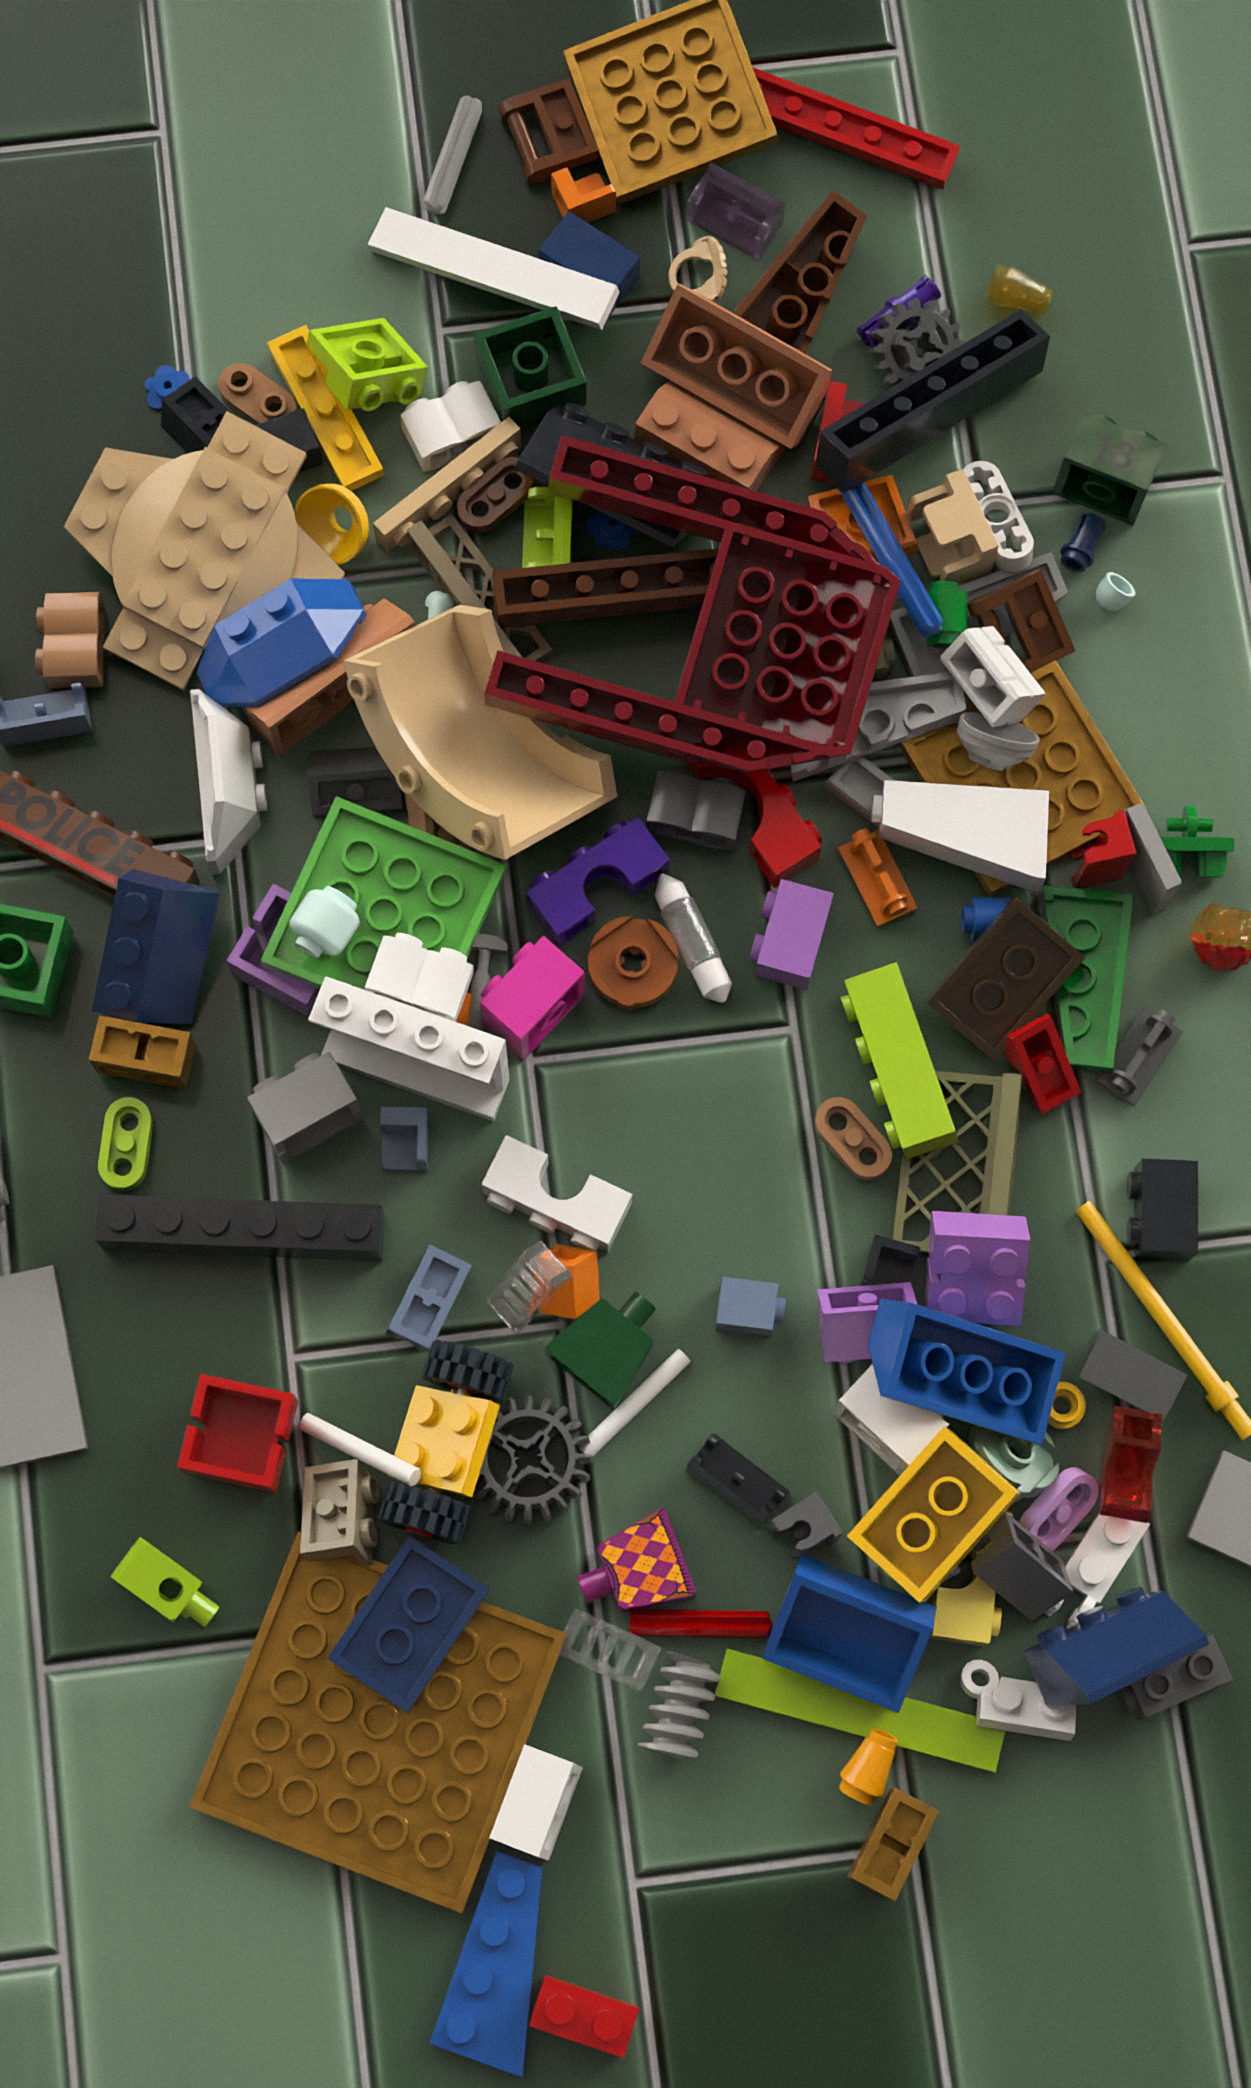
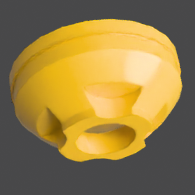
M321 484L308 489L298 499L294 509L296 523L337 565L352 560L363 550L369 537L368 516L359 498L352 491L337 484ZM338 506L345 508L352 517L350 530H344L336 522L335 511Z

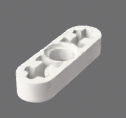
M976 461L968 464L963 471L984 516L992 510H1002L1009 515L1005 521L999 523L987 520L999 545L994 560L995 564L1000 569L1008 572L1024 570L1033 560L1034 540L999 469L987 461ZM981 480V483L984 485L988 484L987 496L984 497L980 484L978 482L974 483V481ZM1010 535L1013 547L1016 550H1021L1020 552L1014 553L1011 548H1006L1007 536Z

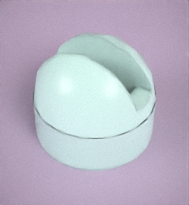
M1108 572L1104 576L1095 592L1096 601L1101 608L1107 611L1123 609L1135 596L1133 586L1125 578L1113 572Z

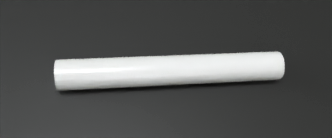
M677 1349L588 1435L590 1444L579 1448L580 1452L594 1457L691 1363L689 1358L680 1349Z
M310 1413L302 1417L299 1424L301 1431L409 1486H415L420 1480L421 1470Z

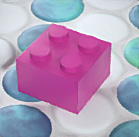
M542 936L535 945L531 942L526 943L512 960L515 966L503 978L500 975L495 976L480 994L483 998L480 1006L484 1027L494 1036L505 1039L506 1046L522 1061L530 1055L585 996V972L545 936Z

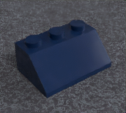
M135 869L119 877L92 1011L138 1023L192 1024L196 1014L221 891Z
M1136 1587L1117 1595L1115 1598L1118 1604L1107 1610L1103 1606H1098L1077 1615L1076 1618L1079 1623L1066 1630L1061 1625L1037 1635L1039 1643L1024 1650V1653L1046 1705H1091L1210 1643L1206 1634L1164 1591L1144 1592L1142 1587Z

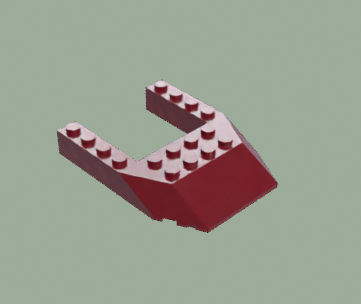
M562 435L549 476V493L717 541L721 544L675 701L497 650L484 693L485 705L658 756L748 773L851 755L901 580L886 566L880 565L873 559L871 553L862 544L852 540L825 511Z

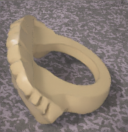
M704 236L696 240L692 244V248L686 249L676 256L668 272V282L673 293L678 284L677 272L680 266L688 260L701 259L713 264V276L701 287L692 290L714 303L722 297L727 284L725 277L728 272L725 269L727 267V263H725L726 257L718 240L712 236Z

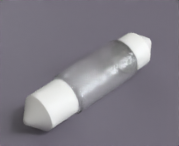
M661 874L658 878L655 899L661 909V916L675 941L687 970L692 973L704 998L724 1003L727 1000L732 982L720 959L721 954L694 899L689 896L683 882L666 874Z

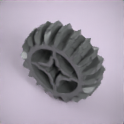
M525 1395V1409L517 1410L515 1400L510 1397L506 1399L509 1413L502 1416L501 1412L498 1411L477 1482L484 1481L485 1484L478 1488L475 1492V1497L477 1500H482L492 1494L494 1498L488 1506L489 1512L495 1514L504 1503L508 1505L505 1512L506 1521L512 1522L517 1509L524 1510V1523L531 1525L533 1522L532 1510L541 1509L542 1519L544 1522L551 1521L549 1505L555 1503L557 1509L562 1514L568 1511L567 1503L562 1498L565 1493L575 1500L581 1498L582 1493L572 1483L574 1480L580 1483H589L590 1475L577 1468L578 1465L587 1466L592 1464L593 1456L587 1453L578 1454L577 1450L589 1445L590 1439L589 1436L573 1438L572 1435L582 1427L579 1419L572 1420L566 1426L562 1423L569 1412L566 1406L560 1407L553 1416L549 1414L552 1405L550 1398L545 1397L540 1410H534L533 1396ZM532 1422L544 1425L541 1431L538 1430L528 1440H518L504 1433L506 1429L520 1423ZM556 1434L563 1440L569 1456L564 1476L557 1472L555 1467L545 1457L546 1451L551 1445V1440ZM493 1444L500 1447L503 1453L512 1461L511 1467L506 1474V1479L500 1486L496 1483L489 1470V1456ZM538 1447L540 1454L536 1455L537 1461H541V1469L529 1465L525 1470L519 1472L517 1465L521 1464L520 1458H516L515 1450L529 1454ZM529 1479H539L554 1487L551 1491L537 1497L528 1498L513 1495L516 1488L519 1489Z

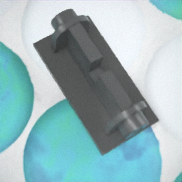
M1144 1007L1116 1050L1113 1073L1102 1072L1096 1082L1135 1106L1183 1033L1182 1030L1172 1025L1175 1017L1163 1009H1159L1157 1014Z

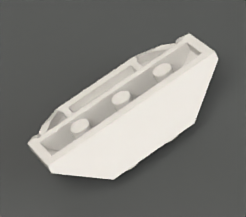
M200 689L190 690L205 855L211 875H216L223 872L261 827L260 811L268 810L265 784H257L256 769L263 768L261 742L252 741L247 725Z

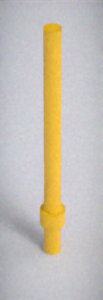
M1088 1201L1079 1207L1075 1212L1207 1391L1208 1395L1205 1398L1215 1412L1220 1410L1242 1441L1251 1435V1420L1236 1401L1239 1395L1228 1381L1223 1383L1092 1202Z

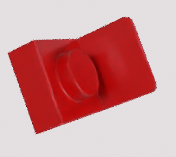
M1046 1014L1007 1036L1004 1057L1008 1063L1022 1074V1079L1030 1099L1038 1112L1044 1114L1081 1093L1050 1015Z

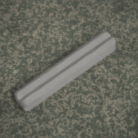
M463 96L459 101L423 199L424 208L429 212H434L438 215L446 212L482 113V102L477 98Z

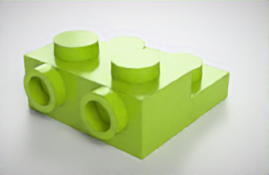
M385 318L309 330L306 345L328 369L325 385L347 410L362 408L364 411H373L381 403L400 401V403L406 405L422 396L428 366Z

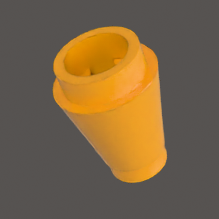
M873 1727L869 1735L839 1773L842 1778L839 1789L858 1802L874 1805L877 1797H883L898 1739L884 1730Z

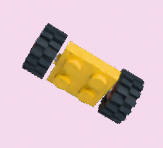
M444 1340L433 1341L422 1379L440 1388L449 1389L451 1392L415 1386L394 1456L421 1470L420 1480L416 1484L421 1486V1488L389 1482L378 1516L379 1521L418 1536L460 1545L471 1507L461 1501L453 1500L440 1494L441 1491L472 1498L500 1405L496 1403L504 1402L514 1369L513 1363L508 1362L504 1358L495 1357L494 1354L489 1352H482L480 1349L469 1348L463 1344H454Z

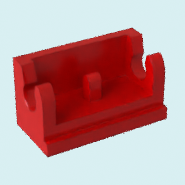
M1124 810L1115 812L1111 818L1091 822L1082 830L1083 836H1091L1093 833L1100 834L1094 844L1087 845L1070 855V860L1084 858L1078 874L1071 877L1073 888L1083 889L1122 880L1136 855Z

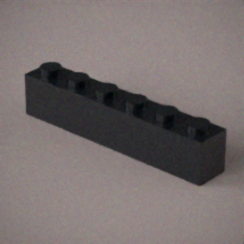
M1020 309L821 430L815 466L845 494L1041 373L1044 368L1050 335Z
M99 1194L95 1241L104 1251L382 1261L385 1215L382 1205Z

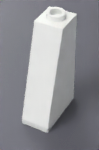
M884 780L881 795H873L871 822L879 823L878 838L1029 891L1040 892L1046 879L1049 791Z

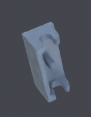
M82 683L71 684L72 689L14 700L3 701L0 697V741L3 747L92 732L86 690Z
M430 1244L385 1334L395 1339H404L412 1343L418 1350H430L472 1265Z

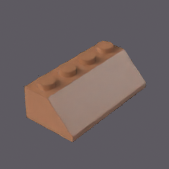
M680 283L677 284L641 361V364L790 449L806 439L824 404L832 369Z
M385 598L375 605H365L364 609L367 616L361 624H357L352 638L337 660L260 707H242L245 719L277 758L355 702L347 687L348 677L344 660L414 627L415 621L409 614Z

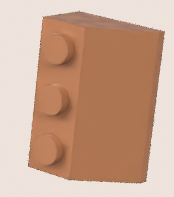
M671 380L658 388L635 423V440L641 443L652 442L660 445L668 451L667 456L681 463L688 461L703 467L707 471L706 476L756 492L760 490L787 446Z

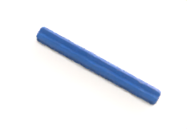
M865 482L845 494L839 490L880 564L886 566L901 580L897 594L920 635L928 638L933 634L941 632L942 617Z

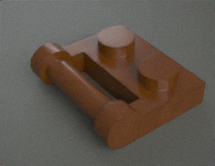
M569 78L508 98L498 105L497 109L504 123H508L525 164L522 171L528 184H539L548 179L551 173L566 167L571 169L599 159V149ZM533 111L551 152L550 155L541 158L523 117L525 114Z
M1033 570L967 602L970 615L977 617L980 627L994 626L1004 639V645L1008 646L993 611V608L1004 605L1026 657L1020 661L1029 673L1075 652L1073 643L1042 570Z

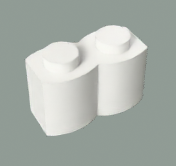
M467 381L458 382L449 387L441 398L431 400L421 398L415 400L400 415L401 429L423 472L435 470L449 464L501 423L480 381L472 383Z
M396 933L395 938L383 936L365 985V990L456 1022L473 976V965L466 962L467 956L449 948H441L440 952L429 951L422 948L423 942L404 933Z

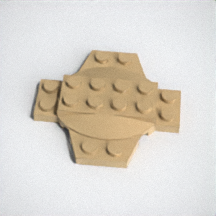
M226 411L208 447L175 459L105 448L64 525L65 530L113 577L117 595L123 606L117 621L103 645V649L184 691L205 651L215 624L290 578L344 579L345 572L296 523L293 507L287 495L307 457L306 452Z

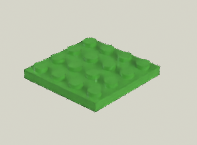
M336 796L260 960L261 964L264 967L318 989L321 988L324 978L327 976L365 990V985L383 936L395 938L396 933L408 934L423 942L422 948L429 951L440 952L441 948H449L463 953L468 958L505 875L506 864ZM325 886H330L342 892L357 904L355 912L359 917L360 924L341 954L329 956L322 953L316 959L300 950L294 944L298 937L292 932L289 921L309 891L314 889L323 890Z

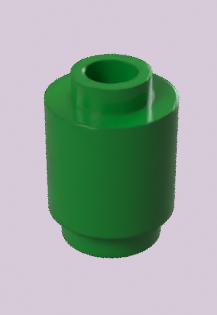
M955 581L932 582V589L926 591L942 617L943 623L941 632L926 638V646L949 648L958 636L967 629V591L959 589V583Z

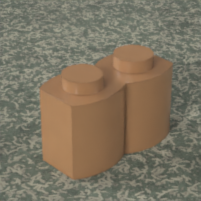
M46 593L44 607H38L36 613L38 633L44 634L43 648L36 649L35 653L37 675L44 677L49 689L72 688L71 684L79 682L82 683L84 688L103 687L105 607L100 593Z

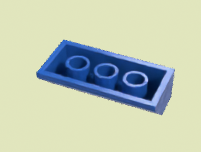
M880 1298L868 1343L880 1396L1042 1445L1066 1353L911 1302Z

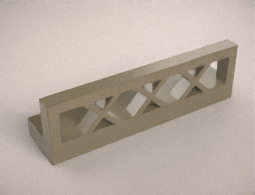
M453 514L427 529L422 520L408 528L409 548L440 590L450 594L456 606L465 605L487 609L485 607L486 601H492V593L488 592L489 583L491 585L492 572L494 570ZM451 531L459 541L457 556L447 555L436 539ZM464 550L467 552L471 559L463 558ZM461 567L478 569L484 575L482 590L470 587L460 573ZM493 618L500 644L505 653L522 657L510 641L511 635L529 637L538 648L526 656V659L542 662L553 654V649L535 625L501 628Z

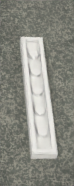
M385 207L368 242L370 250L377 254L541 310L557 306L561 317L599 330L603 329L619 295L617 285Z

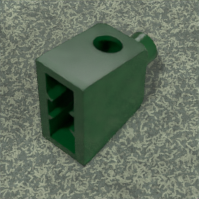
M634 1292L619 1311L602 1298L549 1342L545 1347V1355L614 1411L621 1403L653 1346V1339L641 1330V1327L655 1312L656 1308L638 1292Z

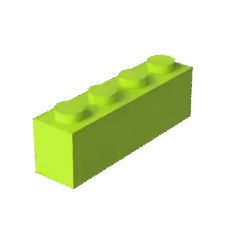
M897 962L844 980L849 994L842 996L841 1000L849 1023L858 1020L863 1036L855 1038L864 1065L873 1062L878 1077L869 1081L878 1107L887 1104L892 1118L891 1121L884 1123L892 1149L902 1147L907 1160L959 1142Z

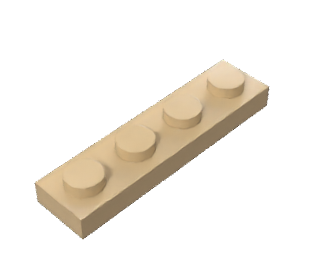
M510 417L506 418L377 519L373 526L375 538L379 545L387 553L397 545L399 547L408 544V528L421 520L425 524L431 518L433 520L441 518L449 511L453 501L498 461L507 457H517L521 448V431Z

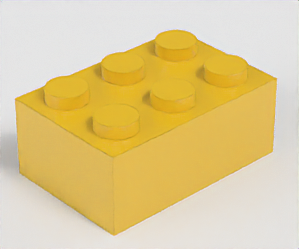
M943 1427L847 1537L919 1603H923L928 1600L1021 1493L949 1428Z

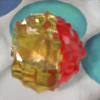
M1211 903L1204 911L1199 912L1196 919L1190 923L1192 932L1189 937L1194 944V951L1198 954L1201 962L1211 966L1214 971L1232 972L1243 965H1247L1251 960L1250 911H1240L1239 908L1235 907L1230 909L1221 904Z

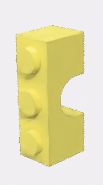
M1007 1512L1010 1516L1013 1517L1012 1512ZM988 1543L980 1551L972 1549L968 1553L972 1562L980 1554L987 1552L991 1543ZM974 1573L972 1580L964 1588L950 1589L938 1587L932 1596L931 1605L936 1606L937 1610L929 1639L977 1646L990 1644L991 1636L998 1637L1002 1618V1608L994 1607L996 1591Z

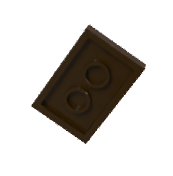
M1014 896L925 998L924 1002L995 1062L1005 1051L1007 1036L1026 1026L1086 957Z

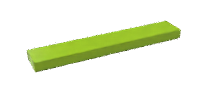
M726 1649L720 1671L721 1680L717 1683L714 1694L718 1698L864 1738L869 1735L873 1727L879 1728L898 1739L897 1747L996 1773L1005 1731L976 1726V1716L905 1697L901 1709L897 1713L760 1657L731 1649Z

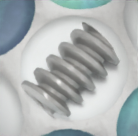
M666 1651L665 1656L673 1661L676 1666L661 1667L659 1674L669 1681L670 1685L655 1686L654 1694L665 1703L649 1705L648 1712L657 1718L659 1722L643 1725L642 1731L650 1736L653 1742L638 1743L637 1746L680 1760L683 1758H697L699 1752L688 1744V1739H703L704 1733L694 1726L693 1723L694 1720L709 1719L710 1714L702 1709L699 1703L701 1701L715 1700L716 1695L704 1686L705 1683L720 1682L721 1676L710 1668L711 1665L705 1662Z

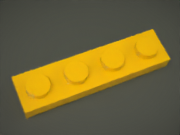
M304 325L267 342L268 351L299 409H305L318 445L339 484L353 491L383 477L384 470L352 409L347 410L325 385L328 369L306 345L309 329L307 325Z

